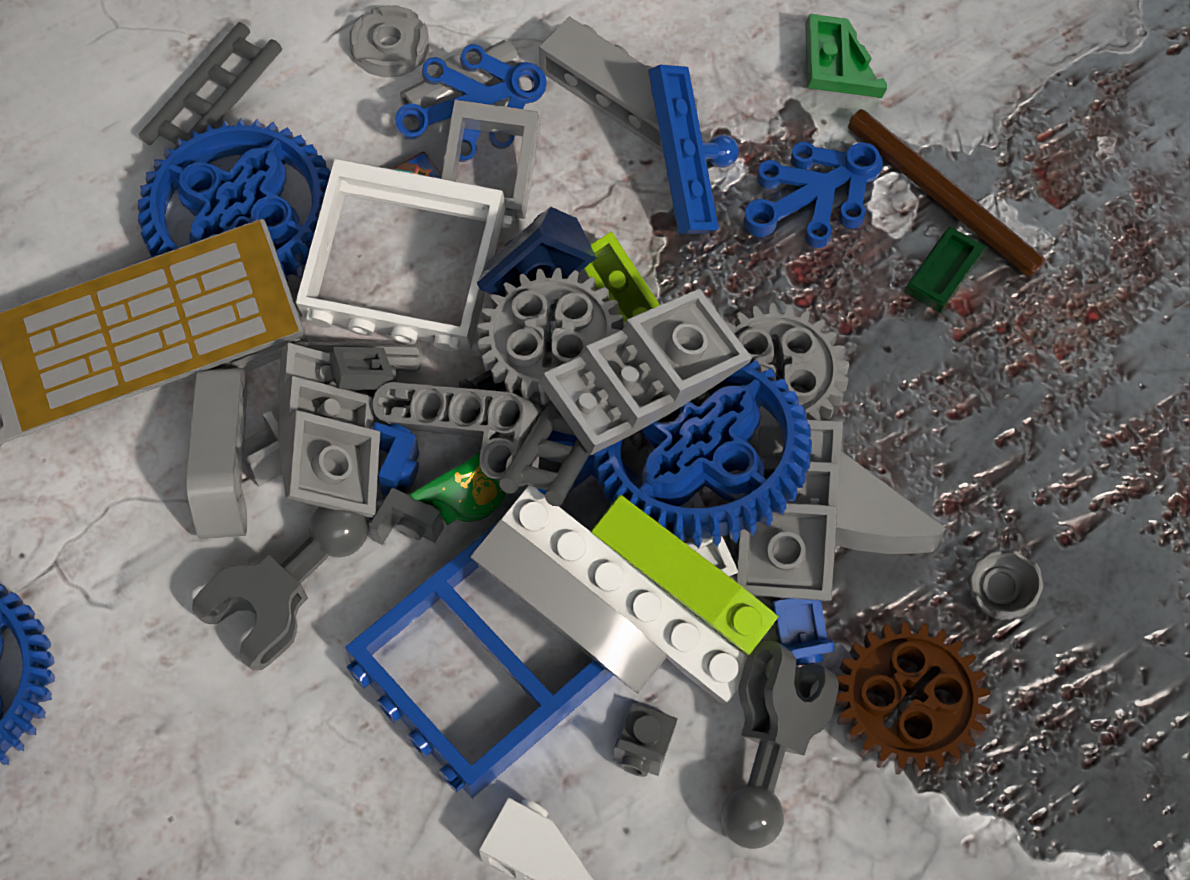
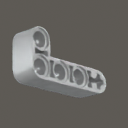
M243 368L203 370L196 373L186 489L189 507L199 539L246 536L247 509L241 485L247 406V387Z
M399 382L385 383L376 391L373 398L375 415L380 420L388 423L399 424L413 431L482 437L480 467L487 477L499 481L506 472L508 458L512 455V460L514 459L543 411L537 403L510 392ZM410 405V409L403 408L404 406ZM441 405L440 412L437 415L438 408ZM480 408L479 415L475 419V414L477 410ZM520 410L519 418L517 422L514 424V417L516 413ZM536 457L532 467L538 468L540 457Z

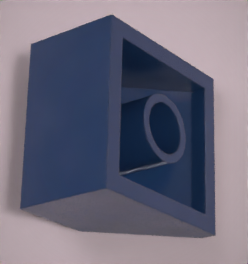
M550 206L545 212L539 214L519 235L508 241L503 249L489 260L477 281V285L482 291L505 297L504 283L507 282L516 288L521 286V274H524L530 281L536 280L537 269H542L546 278H552L555 269L560 268L562 278L568 279L574 270L580 273L597 257L578 219Z

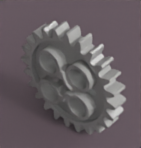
M560 268L555 269L552 278H546L542 269H537L536 280L530 281L524 274H521V286L516 288L507 282L504 283L506 296L502 297L492 294L493 309H482L484 323L477 325L480 338L477 340L480 355H483L482 360L485 370H491L495 384L505 380L507 392L513 393L521 387L523 398L529 400L533 393L537 392L540 394L541 403L546 404L549 397L539 384L544 372L581 357L585 346L623 330V316L619 315L618 302L616 300L609 301L608 289L604 287L596 291L595 279L593 277H590L581 284L578 271L575 270L568 279L562 278ZM553 303H558L555 309L556 328L552 332V362L549 368H544L547 360L545 342L550 338V309ZM529 313H538L537 315L531 317L525 316ZM574 315H581V316H582V317H580V318H578V319H570V318H569V317L574 316ZM524 351L533 352L532 354L526 356L519 355ZM570 353L579 354L574 358L563 357Z
M771 303L768 314L763 315L757 306H753L750 319L743 313L738 312L735 322L736 326L725 322L745 349L753 348L762 352V354L758 355L750 354L752 357L750 363L757 360L761 366V372L772 368L776 375V368L772 365L774 346L771 338H777L779 342V374L783 376L782 379H785L789 391L796 392L799 398V405H803V409L806 411V420H821L820 416L827 419L832 417L834 406L841 405L844 395L841 391H846L849 378L845 375H847L849 369V362L842 360L846 350L845 346H834L837 332L822 333L825 320L821 319L812 325L808 322L810 311L806 310L798 318L794 316L793 305H789L784 314H778L775 303ZM789 348H801L805 353H794ZM797 385L804 386L810 392H797L792 387ZM709 389V394L713 395L718 389ZM762 406L759 408L761 417L774 418Z

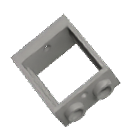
M454 100L441 179L456 182L464 129L522 136L513 198L504 197L506 205L504 215L512 216V223H514L515 218L525 219L541 125L538 111Z

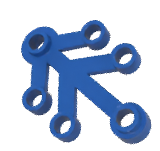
M476 44L468 45L463 49L460 55L462 67L469 72H476L481 69L503 82L488 87L447 67L446 63L440 58H429L422 68L423 79L431 85L442 83L465 95L425 109L417 104H406L397 111L394 119L395 129L405 139H417L425 133L429 125L452 117L454 100L493 105L496 102L510 98L507 107L524 109L525 104L534 103L542 97L547 85L546 76L542 69L533 63L521 62L512 67L486 54L484 49ZM468 52H476L480 57V63L476 65L470 64L466 60V54ZM438 65L442 70V75L438 78L431 77L427 72V67ZM522 77L530 79L532 89L528 91L521 89L518 80ZM409 116L414 117L418 122V128L415 130L406 129L403 125V119ZM464 129L462 142L469 144L471 153L467 156L460 155L459 162H468L474 157L477 151L476 141L481 131ZM489 132V141L497 149L509 147L515 138V135H509V140L502 143L495 138L494 132Z
M799 142L793 146L790 159L791 164L795 168L782 166L774 160L764 161L758 168L757 181L762 187L767 189L776 188L780 183L801 186V188L775 203L765 199L753 200L747 205L744 215L746 230L755 237H765L776 229L777 221L816 200L813 220L807 226L805 239L810 246L823 248L830 242L832 227L829 221L835 189L850 181L848 201L844 202L841 206L839 221L844 227L849 229L860 227L863 224L866 213L865 206L863 205L866 184L879 176L883 164L882 158L878 150L868 143H856L845 152L814 147L809 142ZM798 154H807L809 158H800ZM814 163L835 168L828 173L808 170L813 167ZM857 164H864L866 167H862ZM765 172H773V173H775L777 176H775V177H768V176L764 175V173H765ZM853 211L859 216L850 217L846 212ZM755 220H763V221H765L766 223H765V224H759V223H756V222H754V221H755ZM819 230L822 231L825 234V236L818 237L815 236L812 232Z

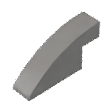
M842 452L835 546L884 554L933 552L938 547L946 528Z
M502 519L471 555V558L482 570L514 593L532 613L637 694H639L668 657L663 650L602 598Z

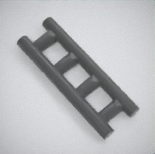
M238 22L138 134L140 139L146 144L152 145L159 136H162L177 144V137L184 141L190 140L192 130L198 134L206 132L207 123L215 128L282 51L281 45L273 39H270L263 48L245 40L250 34L249 28L245 24ZM233 52L251 61L238 76L221 67ZM209 79L227 88L214 104L196 95ZM184 107L202 116L189 132L171 123Z
M551 399L504 473L499 485L504 492L510 494L515 493L521 483L547 490L545 494L547 503L552 506H560L589 457V453L578 438L573 447L547 440L552 431L577 437ZM537 456L563 463L558 473L532 467Z

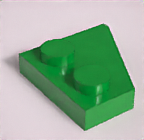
M809 14L805 23L807 88L882 98L887 90V83L884 78L877 79L870 68L869 63L872 58L865 46L858 41L857 33L849 19Z

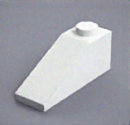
M508 798L479 849L482 862L515 880H594L554 822L547 818L549 813L540 805L527 799H523L520 804Z

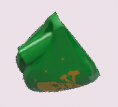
M478 452L466 462L424 485L409 496L415 501L419 500L440 510L441 516L448 526L456 520L476 522L487 518L501 505L506 492L500 488L499 480L487 477L482 472L480 452Z

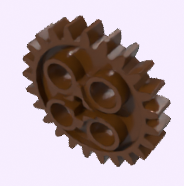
M903 621L898 634H895L892 628L885 624L881 630V640L869 631L863 640L865 647L854 643L849 652L853 659L843 658L839 669L846 675H838L837 679L839 683L838 689L844 692L837 694L835 706L847 708V710L839 715L837 723L838 725L852 724L853 727L848 733L846 740L847 742L862 739L864 744L859 754L861 757L868 755L873 750L878 753L876 767L881 768L890 759L894 761L895 773L897 775L901 774L907 763L912 765L916 777H920L924 771L925 764L929 763L932 770L938 774L944 767L943 757L953 766L957 765L961 759L959 749L970 754L976 745L971 737L980 738L986 728L978 721L986 720L991 710L980 703L987 701L991 691L985 688H978L977 685L983 681L986 673L985 671L971 672L970 667L975 661L976 656L972 654L961 657L958 654L963 643L961 640L954 642L950 646L944 643L946 630L942 629L935 638L928 636L927 623L921 625L917 634L911 633L907 621ZM904 658L913 661L917 665L919 672L907 673L898 666L897 660ZM931 669H938L939 675L927 684L920 698L910 703L891 728H886L883 722L895 713L904 696H910ZM938 689L947 690L954 696L956 704H943L936 698L934 691ZM877 691L884 694L888 699L889 705L884 707L875 706L868 700L867 693ZM909 722L917 723L925 730L926 738L916 739L909 736L905 731L904 724Z

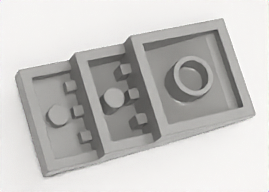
M699 288L628 319L623 330L585 346L581 357L544 372L539 384L591 456L631 436L705 393L749 364L752 357Z
M288 342L281 349L279 374V443L286 499L333 510L351 511L364 517L372 518L376 512L380 431L372 429L374 397L367 395L368 389H338L329 362V353Z
M761 417L759 427L756 429L755 435L749 444L762 459L765 467L764 478L768 479L780 463L783 452V437L780 426L775 418ZM808 420L811 429V437L809 439L812 440L810 468L805 473L806 480L803 488H797L798 495L795 498V502L786 501L787 509L784 515L772 512L773 521L770 527L757 522V531L754 536L745 529L740 531L737 583L753 596L832 601L843 421Z

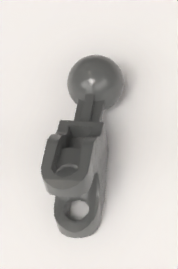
M319 506L310 520V537L281 565L268 555L256 565H236L223 568L195 596L192 604L193 614L202 622L211 625L220 623L236 611L249 610L255 613L256 623L248 636L242 641L240 653L243 662L250 669L262 670L287 650L295 640L298 627L296 615L299 607L308 599L301 583L329 556L341 558L357 552L363 546L368 536L369 526L367 517L351 511L333 510Z
M764 641L757 644L750 655H748L738 688L745 722L741 735L759 743L748 784L732 791L724 801L721 810V823L726 835L735 844L748 849L765 847L779 836L784 824V811L781 802L774 794L785 752L805 756L810 739L815 734L821 732L830 722L839 688L836 675L821 665H805L796 669V658L793 653L775 641ZM774 658L773 666L767 678L766 667L769 661ZM819 681L817 691L810 697L812 685Z

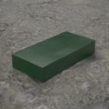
M948 226L906 285L904 293L942 313L982 256L986 246Z

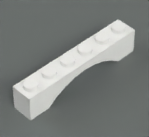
M528 486L502 520L545 552L663 650L668 655L667 659L683 674L721 704L727 703L739 687L747 656L563 509L547 503L545 495L533 486Z

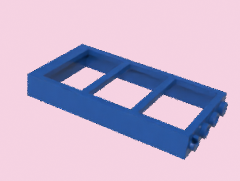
M594 454L589 455L568 494L590 475L597 480L596 471L598 470L594 467ZM623 463L627 477L640 489L643 486V482ZM540 488L538 489L544 495L547 492V490ZM497 523L345 646L350 661L346 668L354 680L362 688H366L369 684L381 696L376 702L386 716L394 723L401 719L411 730L407 737L418 752L425 758L432 753L443 766L438 771L445 782L456 793L463 788L472 799L614 676L593 660L553 695L453 589L479 568L471 558V555ZM439 600L443 602L539 706L538 709L472 766L372 656Z

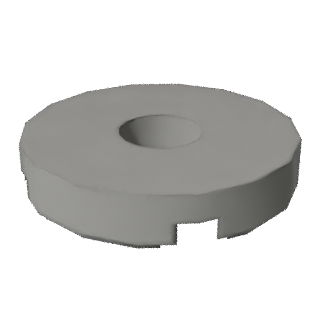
M397 5L379 6L371 9V14L364 18L362 15L355 21L350 31L351 54L357 65L367 73L379 77H399L414 71L424 62L429 52L428 28L411 9ZM387 36H394L399 39L393 45L380 43V40Z

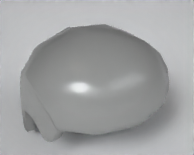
M1015 550L988 553L976 562L968 581L971 598L975 605L988 616L998 620L1021 618L1035 608L1043 590L1041 570L1038 564L1028 560Z

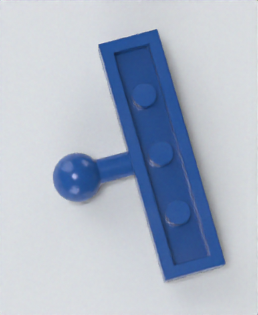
M657 65L648 69L678 233L708 234L719 230L706 159L716 167H729L737 160L739 147L731 136L724 134L713 137L709 142H703L689 67Z

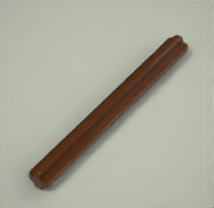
M860 109L850 118L848 128L865 143L873 145L882 157L1026 276L1031 277L1041 269L1045 261L1044 256L867 111Z

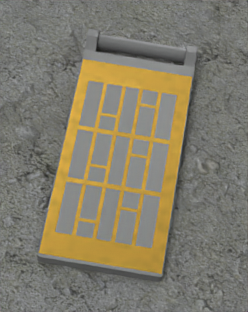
M265 220L253 221L1 311L0 416L3 427H0V446L11 440L196 374L197 371L213 368L303 335L304 329Z

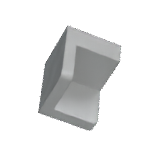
M271 410L262 414L267 428L244 440L243 462L258 487L282 475L279 423Z

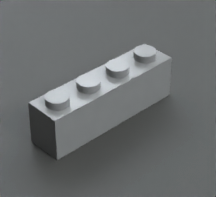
M569 16L539 46V67L545 76L663 153L648 69L653 67L644 65L630 56L623 47L613 45L599 36L592 27L585 24L582 25ZM694 97L697 109L698 99Z

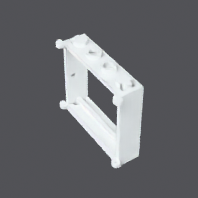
M334 159L296 299L300 320L314 323L319 327H331L332 323L348 326L350 331L360 335L372 336L375 331L391 334L390 337L401 343L415 344L416 340L433 343L435 348L442 351L458 352L459 348H462L469 354L479 355L478 343L473 341L485 291L479 289L477 281L489 260L495 255L501 227L510 228L513 220L512 216L504 215L506 205L503 191ZM346 195L486 222L460 327L317 299Z

